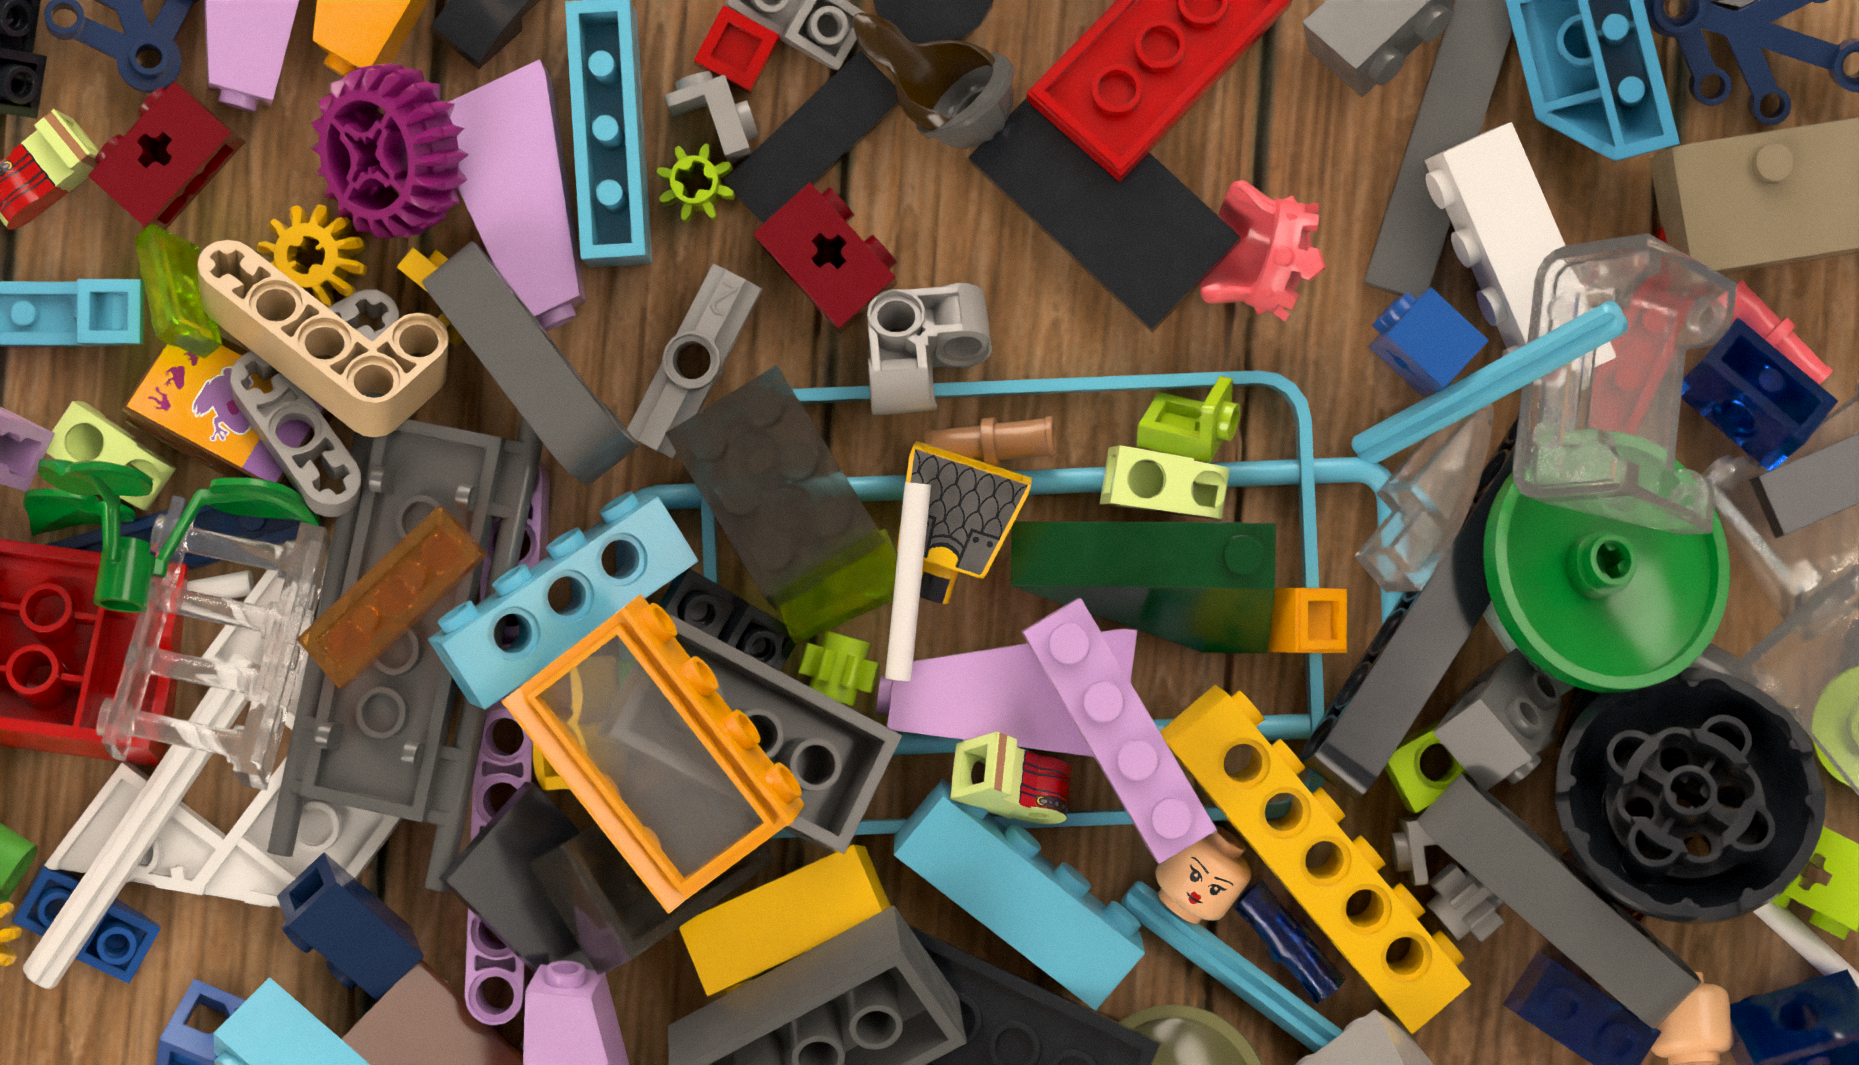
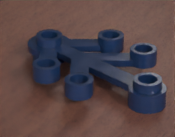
M51 0L47 4L44 13L45 25L51 35L61 40L74 39L116 59L119 75L127 85L140 92L153 93L161 87L167 89L177 80L181 71L182 58L180 50L174 41L193 3L200 0H166L151 27L142 5L143 0H94L117 12L125 34L84 17L83 8L76 0ZM67 9L75 13L77 21L74 25L64 28L56 25L52 17L57 11ZM144 50H153L160 55L162 60L157 67L148 69L142 67L136 58Z
M1643 0L1650 28L1662 36L1676 39L1691 73L1688 85L1689 91L1694 99L1705 105L1714 106L1724 102L1730 95L1732 82L1724 70L1715 66L1701 28L1726 37L1750 91L1748 99L1749 113L1754 119L1763 124L1776 125L1784 121L1790 113L1791 100L1789 95L1777 86L1761 48L1827 69L1830 78L1836 85L1848 91L1859 93V71L1852 75H1846L1843 70L1844 59L1851 53H1859L1858 38L1847 39L1836 45L1770 23L1811 2L1824 3L1829 0H1755L1735 11L1712 4L1711 2L1714 0H1684V8L1676 16L1666 15L1664 11L1665 0ZM1717 74L1720 79L1719 90L1712 96H1703L1700 91L1701 81L1707 75ZM1768 94H1776L1779 98L1778 109L1772 115L1763 116L1759 108L1762 98Z

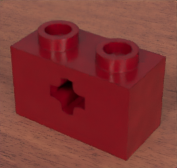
M175 81L167 89L164 87L158 88L145 99L138 110V116L141 118L124 136L118 134L103 145L95 157V163L98 165L88 175L91 180L144 228L159 235L164 233L245 144L243 139L201 101ZM160 144L166 146L168 154L172 156L170 162L165 166L159 163V158L154 153L156 147Z
M809 182L762 224L753 235L758 244L832 326L842 334L868 310V306L875 296L883 291L891 290L897 284L896 276L890 271L897 264V261L873 234L863 241L847 222L855 215L833 189L829 187L821 194ZM823 240L830 247H834L840 242L845 245L840 251L844 264L838 269L829 262L821 267L816 265L820 259L816 246Z

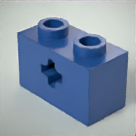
M1430 287L1416 297L1407 291L1400 298L1395 299L1371 325L1380 334L1368 347L1424 398L1445 389L1489 340Z

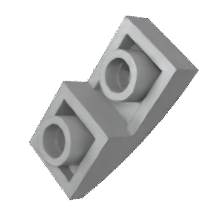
M726 0L724 3L725 6L779 34L780 41L836 71L839 70L857 39L852 23L853 15L864 12L846 0Z

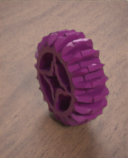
M393 63L358 67L355 71L348 72L347 76L332 82L331 93L327 97L318 100L323 115L311 122V124L319 134V142L310 147V149L320 155L321 167L314 174L325 177L328 187L324 198L339 201L338 217H347L353 220L356 232L366 231L373 233L375 238L384 237L385 239L419 235L423 233V230L430 229V227L436 226L440 221L447 219L446 210L460 203L455 188L466 182L467 178L458 166L459 162L469 154L459 148L457 136L465 128L453 125L450 116L455 104L439 101L440 84L425 81L422 70L404 69L403 65H394ZM379 107L383 108L386 111L384 116L378 110ZM394 187L400 193V195H397L395 192H393L392 188Z

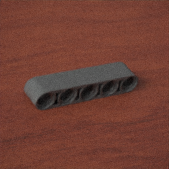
M1461 772L1417 819L1422 829L1442 849L1651 1028L1656 1029L1701 983L1698 975L1674 951L1488 790L1484 792L1468 774Z

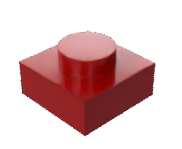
M723 5L693 61L696 66L705 71H710L716 77L725 75L728 83L751 95L781 38L776 32Z

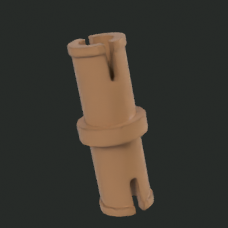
M1047 416L1043 419L997 423L995 417L982 418L981 425L940 430L926 429L924 433L925 444L997 467H1001V461L1043 456L1057 457V436L1052 416Z

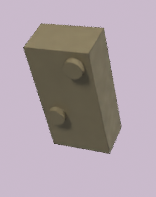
M1859 117L1673 146L1650 158L1661 228H1664L1668 246L1666 259H1670L1672 274L1669 275L1670 283L1859 253Z

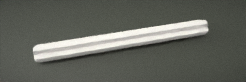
M240 654L231 656L23 965L26 977L33 983L46 989H52L58 985L263 680L265 672L256 662Z

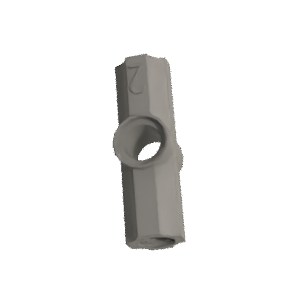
M713 263L676 336L665 346L662 356L663 361L627 429L634 439L676 459L712 387L723 376L726 366L725 362L763 291L762 288ZM691 344L705 346L710 354V367L698 379H687L681 374L678 367L680 353Z

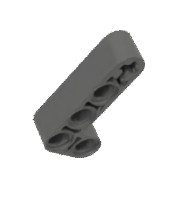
M474 241L468 243L422 280L425 289L557 461L572 476L589 487L639 447L618 417L592 392L497 267Z

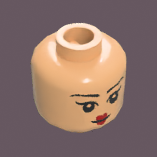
M1215 826L1217 831L1160 863L1155 871L1157 882L1161 887L1158 892L1160 900L1176 915L1193 924H1198L1201 919L1220 920L1252 877L1250 867L1242 856L1246 850L1245 845L1234 834L1220 826Z

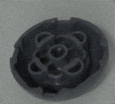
M1688 667L1664 682L1626 692H1603L1594 699L1576 719L1566 737L1559 757L1555 779V804L1563 836L1571 853L1589 878L1608 895L1632 910L1653 918L1683 924H1707L1735 919L1759 909L1782 894L1805 868L1817 846L1825 819L1826 794L1825 788H1822L1820 774L1813 757L1815 750L1799 723L1783 706L1759 688L1741 679L1713 670ZM1683 755L1687 765L1677 767L1669 773L1662 768L1659 757ZM1725 786L1737 788L1743 800L1742 806L1737 809L1723 807L1717 800V791ZM1684 799L1692 805L1690 809L1678 805L1676 800ZM1633 801L1644 802L1651 808L1653 818L1649 820L1647 817L1630 816L1625 811V806ZM1689 837L1703 839L1709 847V855L1706 857H1696L1689 854L1683 841Z

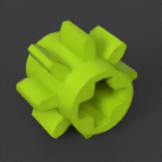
M706 143L701 147L699 156H687L680 146L675 147V155L679 161L673 166L672 170L665 167L657 169L659 177L664 181L670 182L671 190L664 192L659 197V200L663 206H670L679 201L683 205L681 209V220L683 223L688 224L692 220L694 211H705L713 222L718 220L714 206L718 203L719 199L734 200L736 196L734 191L729 187L723 186L721 178L728 176L733 171L730 162H722L714 167L710 162L712 157L711 147ZM698 170H704L708 183L712 185L710 190L699 189L695 198H689V193L681 181L684 177L694 179Z
M825 630L820 646L806 643L798 673L812 676L809 687L837 702L854 706L858 690L872 693L880 663L867 659L872 643Z

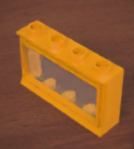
M639 594L505 698L502 703L669 914L686 899L777 832L792 824L805 803L800 798L802 795L801 787L791 771L782 763L778 762L774 765L758 745L760 735L752 721L742 711L738 709L732 711L716 691L719 688V684L709 666L697 656L690 658L676 640L677 629L670 616L658 604L651 603L649 605L644 597Z

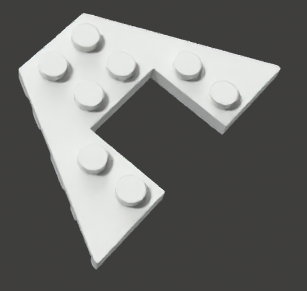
M283 558L275 559L200 658V661L217 674L221 673L231 656L235 654L246 656L256 662L263 669L265 675L250 699L292 730L315 618L286 560ZM285 758L228 835H225L181 801L127 883L137 882L155 885L156 888L230 898L266 907H280L277 895L324 852L357 880L403 818L305 797L293 857L268 853L267 849L286 763ZM122 762L44 865L52 870L62 869L86 873L150 777L132 763Z

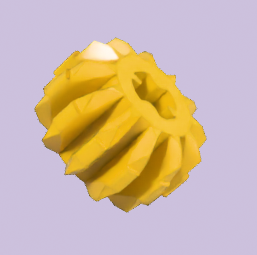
M318 204L313 210L310 220L303 208L298 205L291 207L289 216L292 226L290 228L276 219L269 221L268 227L279 238L276 244L267 241L259 242L257 251L274 258V261L270 262V264L327 308L335 304L333 290L336 289L345 297H350L353 293H356L355 288L346 282L345 279L348 273L356 276L366 275V265L356 260H350L351 256L359 254L366 249V243L360 237L346 238L353 226V222L350 219L338 217L331 222V210L325 205ZM316 249L325 254L322 265L313 264L309 269L300 264V258L303 253L310 254Z

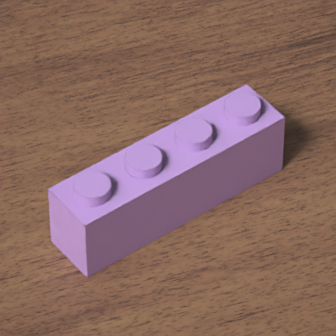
M1077 598L1022 630L1021 633L1153 858L1160 864L1217 831L1082 599Z

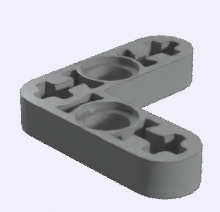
M365 289L353 293L350 297H346L328 307L371 342L399 319V310L395 301L386 293L378 290ZM366 312L372 319L382 315L381 330L374 332L369 325L358 328L359 314ZM253 351L240 357L234 363L230 374L231 395L235 405L313 512L325 517H338L348 513L356 506L361 491V472L355 460L304 391ZM253 374H257L262 380L273 377L271 379L272 391L264 394L257 387L248 390V377ZM291 420H301L313 428L315 435L305 446L289 447L278 439L277 432L279 427ZM320 455L322 467L329 477L333 480L345 477L343 479V493L335 495L329 488L318 491L320 489V474L313 461Z

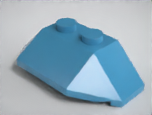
M1505 0L1537 121L1614 162L1680 145L1643 0Z

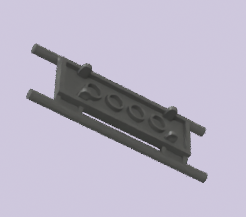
M368 393L364 396L377 398L384 395L381 393ZM523 416L517 441L407 419L396 430L385 436L368 437L354 432L350 455L357 463L361 472L360 498L353 509L336 518L270 834L268 853L293 857L305 797L417 822L437 824L425 888L441 892L451 891L438 878L458 857L488 708L484 710L472 705L464 696L454 747L446 745L458 685L427 639L441 630L438 620L447 612L467 601H472L475 606L493 516L501 517L484 600L496 592L492 586L494 581L518 566L543 442ZM507 615L500 618L494 628V640L500 649Z

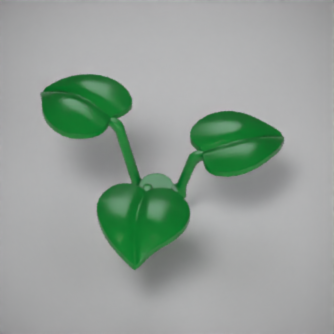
M40 459L38 463L40 476L58 489L27 490L24 493L23 506L29 516L30 530L33 536L78 525H102L103 550L93 603L104 609L125 613H142L147 611L152 578H166L168 562L198 511L205 505L233 515L296 520L308 524L317 532L319 528L317 513L307 506L301 494L287 486L254 478H217L211 480L210 489H199L195 492L157 558L150 554V543L137 538L120 537V523L125 521L133 522L136 513L130 507L120 504V496L140 497L149 495L152 492V480L139 470L104 461L73 462L62 459ZM93 495H101L104 501L100 502V500Z

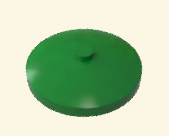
M1589 432L1570 436L1536 451L1519 464L1503 483L1490 509L1484 535L1483 559L1487 587L1493 606L1502 625L1519 649L1548 674L1567 684L1589 691L1604 693L1632 691L1664 682L1689 667L1710 644L1723 618L1730 586L1728 546L1720 518L1705 490L1696 478L1669 453L1640 438L1621 433Z

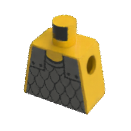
M916 441L909 456L906 482L931 485L920 597L936 603L948 604L958 572L977 578H985L1029 494L1032 477Z

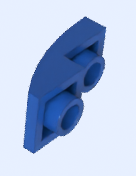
M45 860L42 862L12 915L13 923L40 936H44L81 881L79 877L65 870L47 868L44 865L47 862ZM115 898L75 959L129 984L158 935L161 926Z

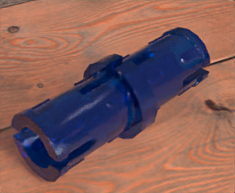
M1264 880L1254 884L1233 903L1232 907L1250 924L1268 947L1266 951L1268 957L1274 963L1281 962L1301 984V987L1315 1004L1330 997L1346 981L1344 974L1330 962L1310 937L1313 932L1304 920L1297 922L1291 913L1279 902Z

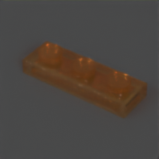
M438 506L296 640L338 688H347L478 566L488 554L447 507Z

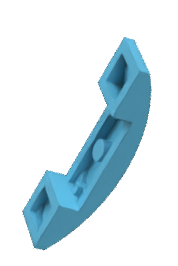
M77 279V282L0 281V347L143 345L145 281L141 279Z

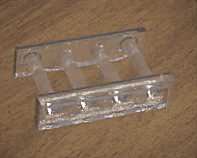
M173 496L168 514H159L156 518L150 542L151 551L156 552L155 558H157L188 505L186 498ZM193 520L168 562L166 578H152L147 611L138 614L114 699L107 697L101 706L97 721V735L103 737L101 743L111 757L126 761L133 736L227 756V763L234 764L232 771L241 785L267 790L323 585L331 541L325 527L300 522L295 542L286 541L284 546L194 528ZM185 552L278 571V578L285 579L279 602L270 601L266 607L175 588ZM168 613L261 632V638L268 640L262 664L253 662L251 667L247 668L158 649ZM150 674L243 693L244 700L251 702L245 726L236 724L233 730L140 711Z

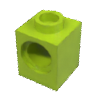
M1444 717L1404 737L1384 767L1405 809L1414 813L1430 806L1461 772L1468 774L1448 750L1449 767L1441 777L1428 779L1420 769L1421 754L1428 746L1439 743L1445 747L1433 734Z

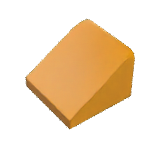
M1275 588L1268 651L1287 653H1347V589Z

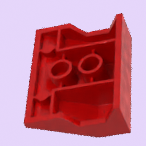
M0 539V746L157 767L165 756L175 708L189 572L188 565L168 562L166 578H152L147 611L142 613H125L104 609L93 603L102 552Z

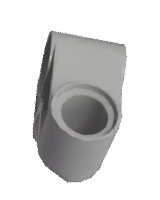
M955 283L934 288L891 289L883 291L873 298L868 306L867 314L870 357L868 358V376L872 416L937 411L932 368L947 366L966 368L980 364L990 357L992 344L985 293L981 288L969 283ZM892 329H903V330H905V331H902V332H890V331H888V330H892Z

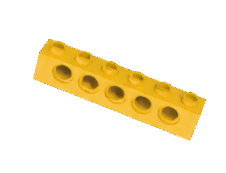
M1216 684L1213 685L1160 731V734L1182 766L1393 1016L1413 1035L1471 985L1457 968L1465 960L1464 956L1441 930L1430 936L1417 920L1426 911L1402 883H1398L1393 889L1389 887L1377 872L1386 863L1361 835L1353 841L1348 838L1337 824L1346 816L1333 799L1321 787L1313 793L1307 789L1297 777L1305 769V766L1281 739L1271 746L1256 728L1265 719L1252 702L1240 690L1230 697L1228 693ZM1239 744L1250 745L1251 759L1247 767L1237 773H1226L1224 759L1227 752ZM1290 793L1291 808L1287 815L1277 821H1267L1265 818V807L1268 801L1276 794ZM1329 841L1331 843V855L1328 861L1321 867L1307 868L1305 859L1309 849L1318 842ZM1359 890H1370L1371 901L1367 909L1361 914L1348 916L1346 914V904L1351 895ZM1402 937H1410V949L1407 955L1398 962L1388 963L1386 961V953L1391 943Z

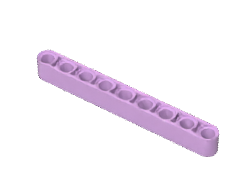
M540 460L525 528L530 536L531 546L526 557L518 562V566L526 564L528 569L547 557L550 479L546 467ZM493 516L480 579V602L485 597L501 517ZM519 624L517 626L505 625L501 649L511 646L516 641L519 635ZM515 690L488 707L473 779L471 841L497 813L491 806L490 801L491 791L497 783H509L518 790L524 782H531L539 788V782L533 765V741L523 730L524 739L522 746L513 754L501 751L493 741V729L499 720L509 718L516 721L502 703ZM468 908L465 975L466 1006L471 1015L481 1023L492 1026L504 1024L514 1018L525 1006V991L532 980V971L505 944H499L490 939L486 932L485 924ZM488 977H501L510 983L514 992L511 1006L498 1008L487 1002L484 997L483 986L484 981Z

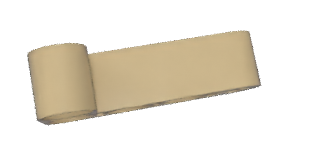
M233 240L217 241L207 246L199 255L197 267L200 298L203 311L209 318L353 431L368 437L388 435L437 393L446 382L449 336L444 324L430 314L413 313L405 315L371 342L247 245ZM273 318H283V319H285V320L277 321V322H276V321H269V319H273ZM423 353L427 354L428 356L414 357L410 354ZM322 355L334 356V358L326 360L315 357ZM368 393H381L384 396L371 398L364 395Z

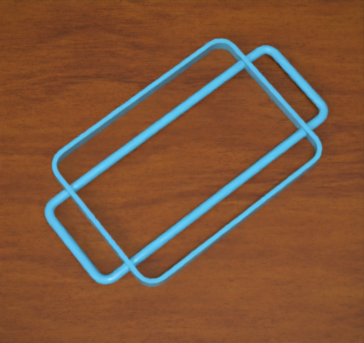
M1255 370L933 383L935 399L1213 388L1219 376L1232 378L1233 387L1258 386L1270 388L1282 395L1291 407L1295 422L1296 459L1213 462L1209 464L1230 468L1227 487L1297 485L1302 588H1319L1315 484L1359 482L1368 485L1374 491L1377 500L1382 625L1406 589L1402 497L1398 482L1383 465L1362 461L1359 457L1313 458L1312 418L1307 399L1295 383L1278 373ZM869 386L753 390L728 395L711 408L703 421L699 439L700 483L654 485L641 488L634 495L635 497L639 494L658 496L666 510L701 508L704 576L720 585L717 508L903 500L907 475L716 482L714 451L716 432L724 418L736 409L765 405L870 401ZM1105 467L1012 471L1032 477L1028 495L1098 493L1102 491ZM615 540L616 572L621 569L625 560L624 549L617 540ZM618 636L619 661L636 659ZM1305 653L1307 713L1262 715L1265 720L1256 728L1267 741L1309 739L1325 714L1322 653ZM1155 719L1153 722L1160 732L1174 719ZM895 731L901 734L902 737L893 755L955 753L956 743L965 740ZM1019 747V748L1024 749V750H1038V749H1031V748ZM1308 768V775L1304 785L1313 793L1319 787H1323L1325 779ZM713 794L718 812L729 826L745 835L761 823L743 816L732 803ZM1291 797L1287 800L1267 803L1265 818H1281L1286 816L1291 808ZM1216 805L1203 806L1211 821L1228 820ZM1125 809L1068 811L1066 821L1057 824L1029 823L1015 818L1008 819L996 814H989L1006 828L1012 823L1022 828L1133 824ZM908 818L861 819L854 835L897 833ZM782 829L771 838H792L797 836Z

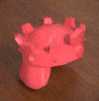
M1247 181L1233 182L1226 192L1218 216L1241 237V242L1200 283V295L1203 300L1208 304L1244 302L1246 305L1253 306L1258 315L1267 311L1283 322H1286L1289 313L1284 310V307L1292 310L1295 306L1299 294L1294 290L1302 278L1312 281L1326 269L1321 250L1312 247L1309 234L1310 231H1318L1319 215L1312 213H1319V203H1297L1293 196L1286 199L1275 198L1272 200Z

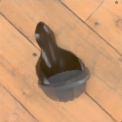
M864 12L853 15L852 23L859 45L869 57L886 65L887 69L892 72L899 105L904 110L906 116L917 124L916 129L926 138H936L953 148L968 149L979 146L985 141L992 140L995 134L1004 128L1013 107L1014 91L1012 82L1016 70L1006 56L990 53L986 49L969 42L948 39L922 44L913 43L907 40L902 32L889 20Z

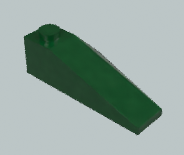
M1014 521L1011 527V586L1064 605L1077 598H1081L1091 614L1199 652L1267 653L1275 594L1276 523Z

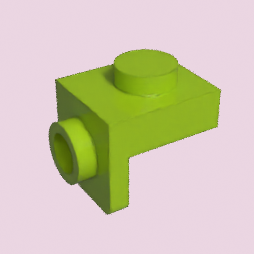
M1219 376L1205 402L1158 392L1138 424L1137 447L1210 463L1223 440L1231 441L1237 430L1240 405L1232 402L1233 379Z

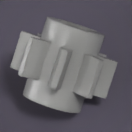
M1450 863L1428 882L1438 894L1426 906L1457 942L1468 932L1476 940L1478 939L1480 942H1483L1505 923L1494 911L1504 901L1468 870L1462 872L1457 865L1454 866Z

